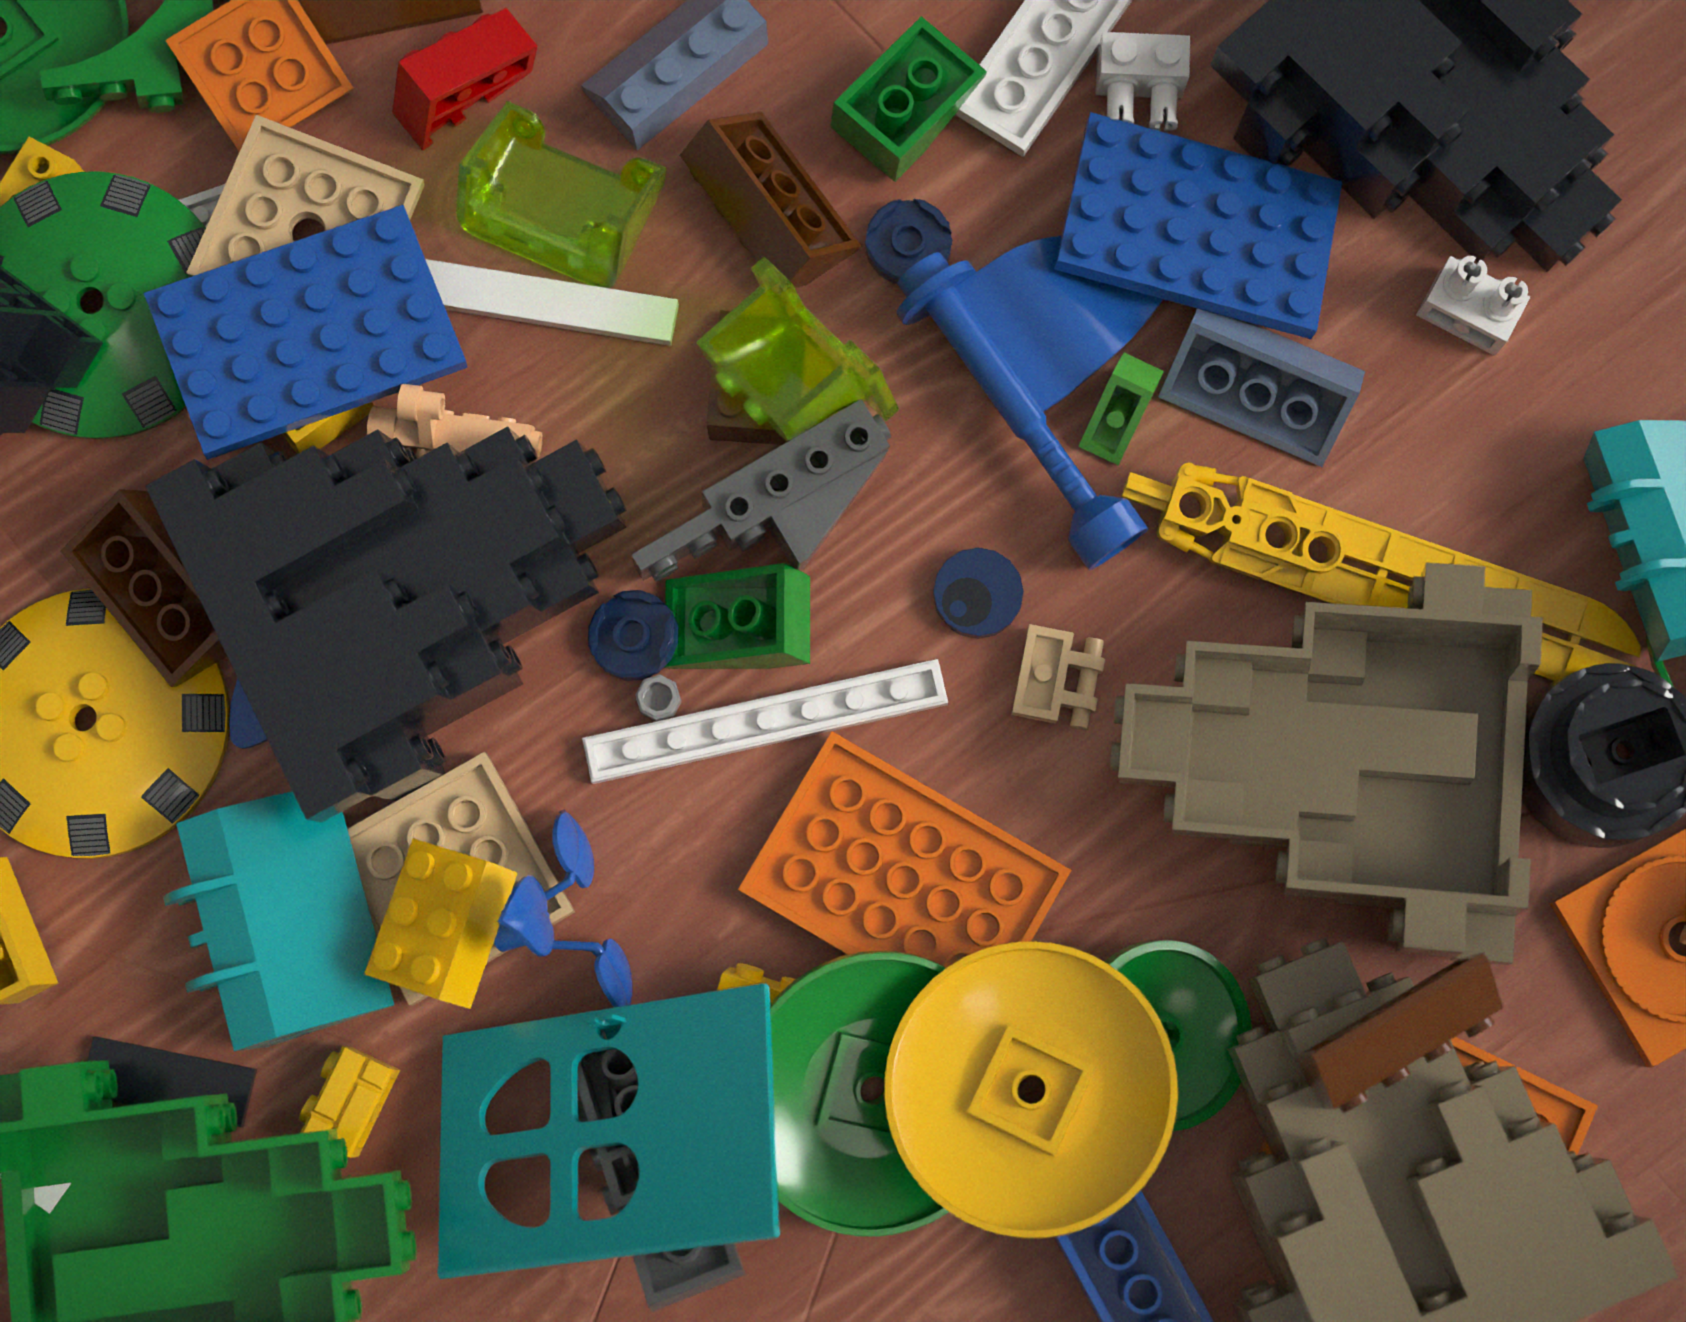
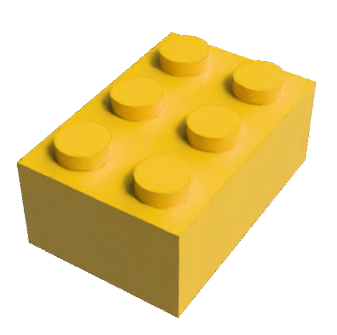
M412 838L364 974L444 1002L471 1009L500 925L498 919L512 891L518 873L487 860Z

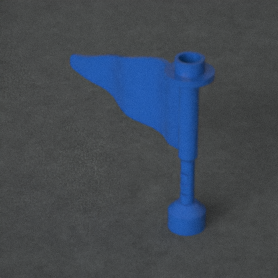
M1061 235L1031 241L1015 247L977 272L967 260L950 266L940 252L928 255L909 268L898 280L897 285L906 296V299L898 307L897 316L904 325L916 323L928 316L932 317L1015 436L1027 443L1075 511L1072 515L1068 542L1089 571L1097 568L1134 543L1149 528L1128 499L1096 495L1047 426L1044 412L1063 400L1117 354L1145 325L1164 299L1055 270L1054 266Z

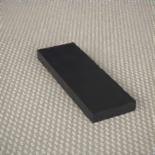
M97 1036L93 1037L87 1060L109 1061V1070H114L118 1087L117 1096L112 1099L113 1102L138 1105L227 1093L228 1103L233 1102L236 1108L237 1127H244L257 1073L255 1068Z

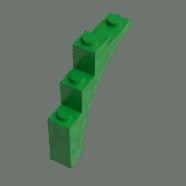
M164 0L160 8L135 33L109 50L75 64L40 70L41 85L46 101L55 100V103L59 105H72L80 103L82 97L100 96L103 100H120L128 96L127 93L136 92L139 109L148 108L152 113L169 112L175 109V105H183L177 59L165 40L214 11L212 0Z

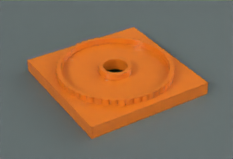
M1685 827L1549 903L1646 1067H1654L1686 1049V956L1677 954L1669 943L1671 928L1679 922L1686 923Z

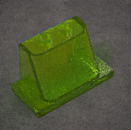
M765 257L751 268L760 286L696 342L704 356L717 370L718 373L714 378L731 397L739 393L746 400L742 406L750 417L760 426L766 421L786 441L799 436L860 399L863 402H867L885 421L889 420L899 411V407L880 368L851 340L843 344L803 305L793 284Z

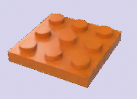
M231 0L165 40L238 152L242 148L256 115L291 128L354 89L298 0Z

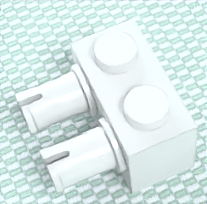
M1102 32L1096 59V95L1107 96V117H1110V120L1119 121L1120 116L1121 121L1134 124L1133 97H1150V129L1160 131L1163 118L1164 131H1172L1178 127L1177 99H1182L1189 79L1190 35Z
M1450 256L1438 272L1416 315L1495 356L1507 343L1530 299V296H1528V286L1522 280L1518 285L1514 284L1517 280L1515 277L1497 280L1487 275V265L1480 259L1475 264L1476 257L1466 256L1463 259H1456Z

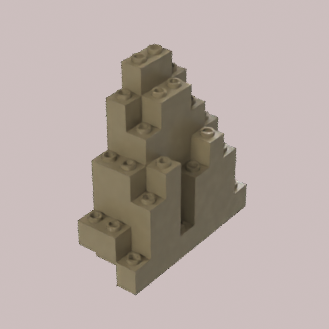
M1426 563L1421 576L1413 577L1412 586L1409 587L1407 608L1306 602L1303 615L1294 616L1291 648L1187 641L1186 654L1177 653L1175 664V682H1183V687L1126 683L1125 696H1116L1114 724H1122L1121 743L1112 742L1110 770L1119 771V782L1123 784L1175 788V794L1166 793L1164 822L1173 823V835L1230 839V844L1286 849L1285 851H1278L1275 883L1284 884L1285 896L1339 900L1338 904L1393 909V912H1390L1388 941H1396V953L1450 957L1451 961H1456L1484 952L1490 964L1510 965L1513 963L1515 917L1517 914L1528 909L1531 859L1519 858L1527 681L1541 664L1543 617L1531 616L1532 590L1484 587L1485 566Z
M1326 937L1300 947L1303 954L1302 957L1286 963L1284 956L1280 955L1256 965L1260 974L1250 977L1248 980L1270 1032L1265 1033L1263 1026L1248 1030L1237 1035L1236 1038L1239 1044L1227 1050L1272 1154L1266 1155L1265 1152H1260L1244 1158L1238 1162L1241 1170L1229 1175L1275 1283L1269 1285L1267 1280H1261L1240 1290L1242 1297L1232 1301L1240 1322H1575L1678 1278L1653 1219L1635 1216L1611 1160L1591 1157L1590 1153L1576 1155L1575 1151L1568 1152L1555 1123L1539 1121L1515 1066H1498L1496 1061L1486 1064L1480 1061L1462 1067L1451 1040H1449L1453 1047L1449 1052L1429 1063L1422 1056L1407 1065L1411 1072L1410 1075L1390 1087L1385 1088L1382 1082H1379L1367 1089L1365 1093L1369 1099L1346 1113H1342L1339 1107L1332 1110H1325L1293 1058L1413 987L1414 984L1411 977L1395 979L1393 972L1366 982L1369 991L1365 992L1344 942L1341 941L1329 945Z

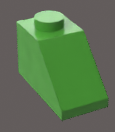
M1123 353L1106 385L1078 447L1119 465L1164 371L1127 353Z

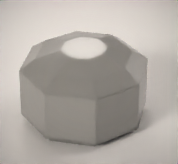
M662 675L644 679L635 694L641 714L656 722L674 717L682 702L676 682Z

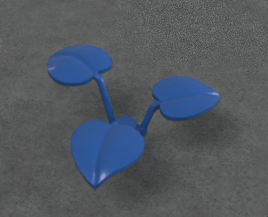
M565 809L561 810L553 824L552 840L557 859L566 871L565 877L560 883L545 892L535 877L529 875L521 878L510 893L498 919L500 925L494 944L501 952L527 946L534 954L540 957L549 955L552 949L590 951L596 956L594 968L598 982L612 1006L615 1008L631 1005L633 993L631 968L625 953L616 941L607 939L603 941L601 946L597 942L554 940V930L547 911V900L573 885L575 881L582 889L589 887L594 876V857L588 838L578 822Z

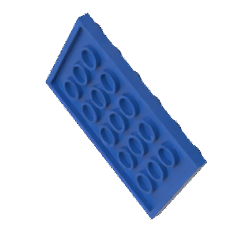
M1090 112L1086 121L1054 269L1312 339L1318 328L1342 181L1277 163L1273 165L1270 161L1129 122L1110 120V117Z
M404 205L144 293L203 454L207 460L398 393L402 384L421 385L468 368Z

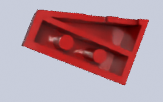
M507 8L492 15L484 14L477 18L472 25L458 32H448L436 43L422 50H412L398 61L392 114L421 150L424 151L433 144L430 135L450 121L457 127L466 120V116L462 112L483 97L490 103L530 74L533 70L538 46Z

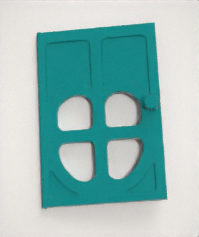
M767 984L750 985L443 1035L437 1270L439 1279L779 1237L770 988ZM601 1030L605 1032L607 1039L603 1038ZM612 1049L621 1050L629 1057L638 1077V1090L632 1105L625 1113L618 1117L581 1122L578 1118L579 1062L584 1056L592 1052ZM540 1060H547L551 1070L550 1120L548 1124L540 1129L491 1135L486 1128L485 1115L487 1107L496 1092L510 1077L524 1067ZM627 1145L634 1152L639 1163V1180L631 1200L617 1215L604 1219L583 1220L578 1211V1159L581 1153L592 1148ZM547 1155L550 1159V1216L539 1227L531 1228L517 1225L506 1219L489 1202L484 1185L486 1174L489 1168L496 1162Z

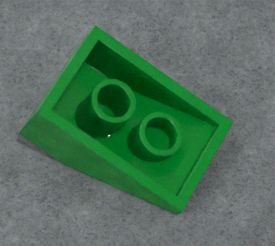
M921 16L834 101L830 127L890 179L896 182L924 154L983 80L987 71Z
M786 563L666 579L665 605L673 612L678 625V645L671 661L665 668L772 669L810 664V576Z

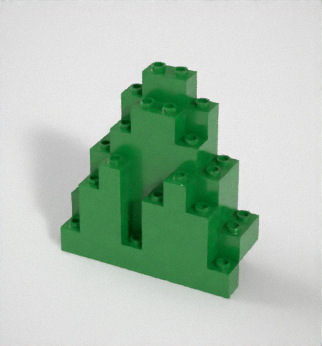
M109 1061L73 1062L20 1069L18 1073L0 1075V1173L11 1322H355V1320H360L362 1317V1300L359 1289H352V1281L402 1275L410 1270V1261L416 1260L415 1234L413 1230L406 1231L405 1211L411 1210L412 1202L409 1181L401 1180V1170L358 1176H342L341 1168L347 1167L348 1154L345 1139L338 1138L337 1128L232 1141L231 1132L236 1131L237 1114L234 1103H228L227 1093L112 1108V1099L116 1098L118 1087L114 1070H109ZM71 1183L50 1214L35 1204L34 1188Z

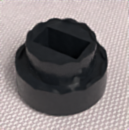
M1616 663L1587 667L1546 685L1526 704L1522 801L1528 810L1543 826L1554 834L1573 843L1595 848H1612L1632 844L1673 825L1686 812V698L1664 678L1654 672ZM1618 743L1627 747L1628 757L1626 759L1621 758L1617 754L1616 747Z

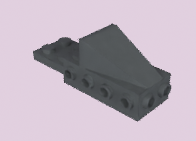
M858 400L702 491V506L705 512L631 554L634 567L643 581L652 576L654 581L657 582L678 569V561L685 556L692 554L693 558L697 559L717 547L716 541L720 536L729 551L739 546L742 552L762 542L766 538L764 536L767 532L766 530L769 529L790 566L803 571L880 463L883 462L890 447L887 440L891 438L887 425L879 414L872 417L863 400Z
M601 1030L603 1038L607 1039L605 1032ZM612 1049L592 1052L584 1056L579 1062L578 1091L581 1100L578 1101V1116L581 1122L618 1117L625 1113L632 1105L638 1090V1077L629 1057L621 1050ZM627 1145L589 1149L596 1170L604 1172L608 1184L602 1187L606 1206L611 1216L618 1214L629 1203L637 1187L639 1163L636 1155ZM735 1243L632 1256L647 1305L652 1312L746 1275Z

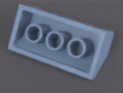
M687 0L583 83L581 89L636 150H639L768 45L767 21L747 0Z
M1197 308L1158 397L1323 467L1360 394L1365 371L1255 324Z

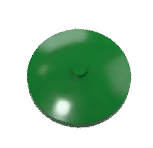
M1150 940L1125 947L1111 955L1104 962L1123 974L1138 988L1151 1004L1168 1036L1174 1055L1178 1085L1177 1111L1172 1132L1197 1126L1218 1113L1233 1097L1241 1084L1227 1049L1239 1044L1236 1038L1237 1035L1252 1029L1250 1012L1245 996L1238 982L1225 965L1215 956L1195 945L1172 940Z

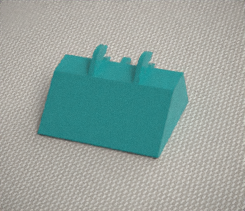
M1637 420L1595 431L1583 457L1595 492L1591 493L1593 501L1586 504L1589 512H1603L1611 534L1608 536L1611 548H1616L1624 570L1619 573L1621 580L1615 582L1617 590L1632 592L1657 662L1686 655V421Z
M293 791L218 808L176 823L192 885L167 893L163 896L165 906L178 903L179 906L197 903L203 931L189 935L188 941L190 948L207 944L214 970L213 973L197 977L185 983L187 993L197 990L203 992L218 988L234 1051L270 1047L394 1005L389 983L364 974L377 938L343 811L324 822L306 820Z

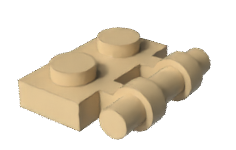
M1029 624L1011 715L1056 724L1060 707H1065L1073 710L1070 727L1087 730L1090 714L1096 712L1098 699L1094 697L1098 674L1103 673L1105 659L1101 657L1104 641L1088 637L1086 638L1083 653L1071 651L1074 633ZM1068 667L1080 670L1076 692L1064 690Z

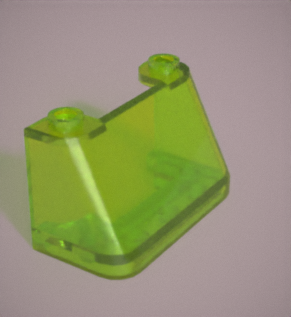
M507 101L459 164L457 220L461 227L474 237L585 284L611 288L622 274L665 183L667 167L644 158H632L626 162L620 176L544 144L545 127L539 117L534 112Z

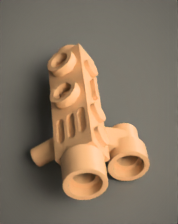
M401 385L397 409L373 406L368 416L367 435L379 429L391 439L397 437L404 447L416 448L417 458L445 443H449L457 451L461 452L507 426L519 437L523 435L528 437L538 458L542 448V432L535 431L534 426L516 423V419L498 417L497 421L489 420V416L469 413H463L462 416L454 415L453 411L444 410V393L423 391V387L418 385Z

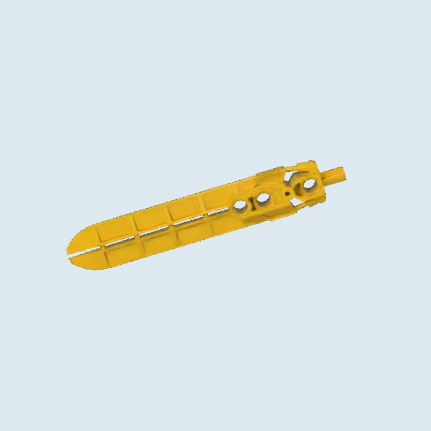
M1189 462L1184 463L1178 468L1171 485L1130 472L1123 487L1122 498L1162 511L1156 532L1159 540L1167 542L1186 553L1190 549L1220 567L1332 604L1407 608L1410 586L1387 579L1388 572L1413 581L1414 576H1421L1426 563L1485 566L1484 587L1532 590L1531 616L1543 617L1542 626L1569 635L1568 641L1542 632L1541 664L1535 671V675L1555 681L1581 669L1599 664L1616 663L1637 667L1579 645L1580 639L1640 658L1641 646L1634 632L1615 611L1603 603L1576 592L1293 495L1292 492L1245 476L1235 477L1216 473V468L1194 465ZM1214 482L1236 486L1238 501L1235 503V506L1230 507L1222 490L1211 487ZM1190 495L1197 499L1200 505V513L1197 518H1188L1182 514L1179 507L1182 496ZM1270 524L1277 525L1284 532L1285 540L1281 548H1274L1266 541L1265 533ZM1217 529L1224 536L1221 546L1213 552L1194 542L1195 537L1192 535L1202 537ZM1313 539L1323 542L1326 546L1327 557L1323 563L1315 562L1309 555L1308 548ZM1346 557L1378 569L1375 575L1341 562Z

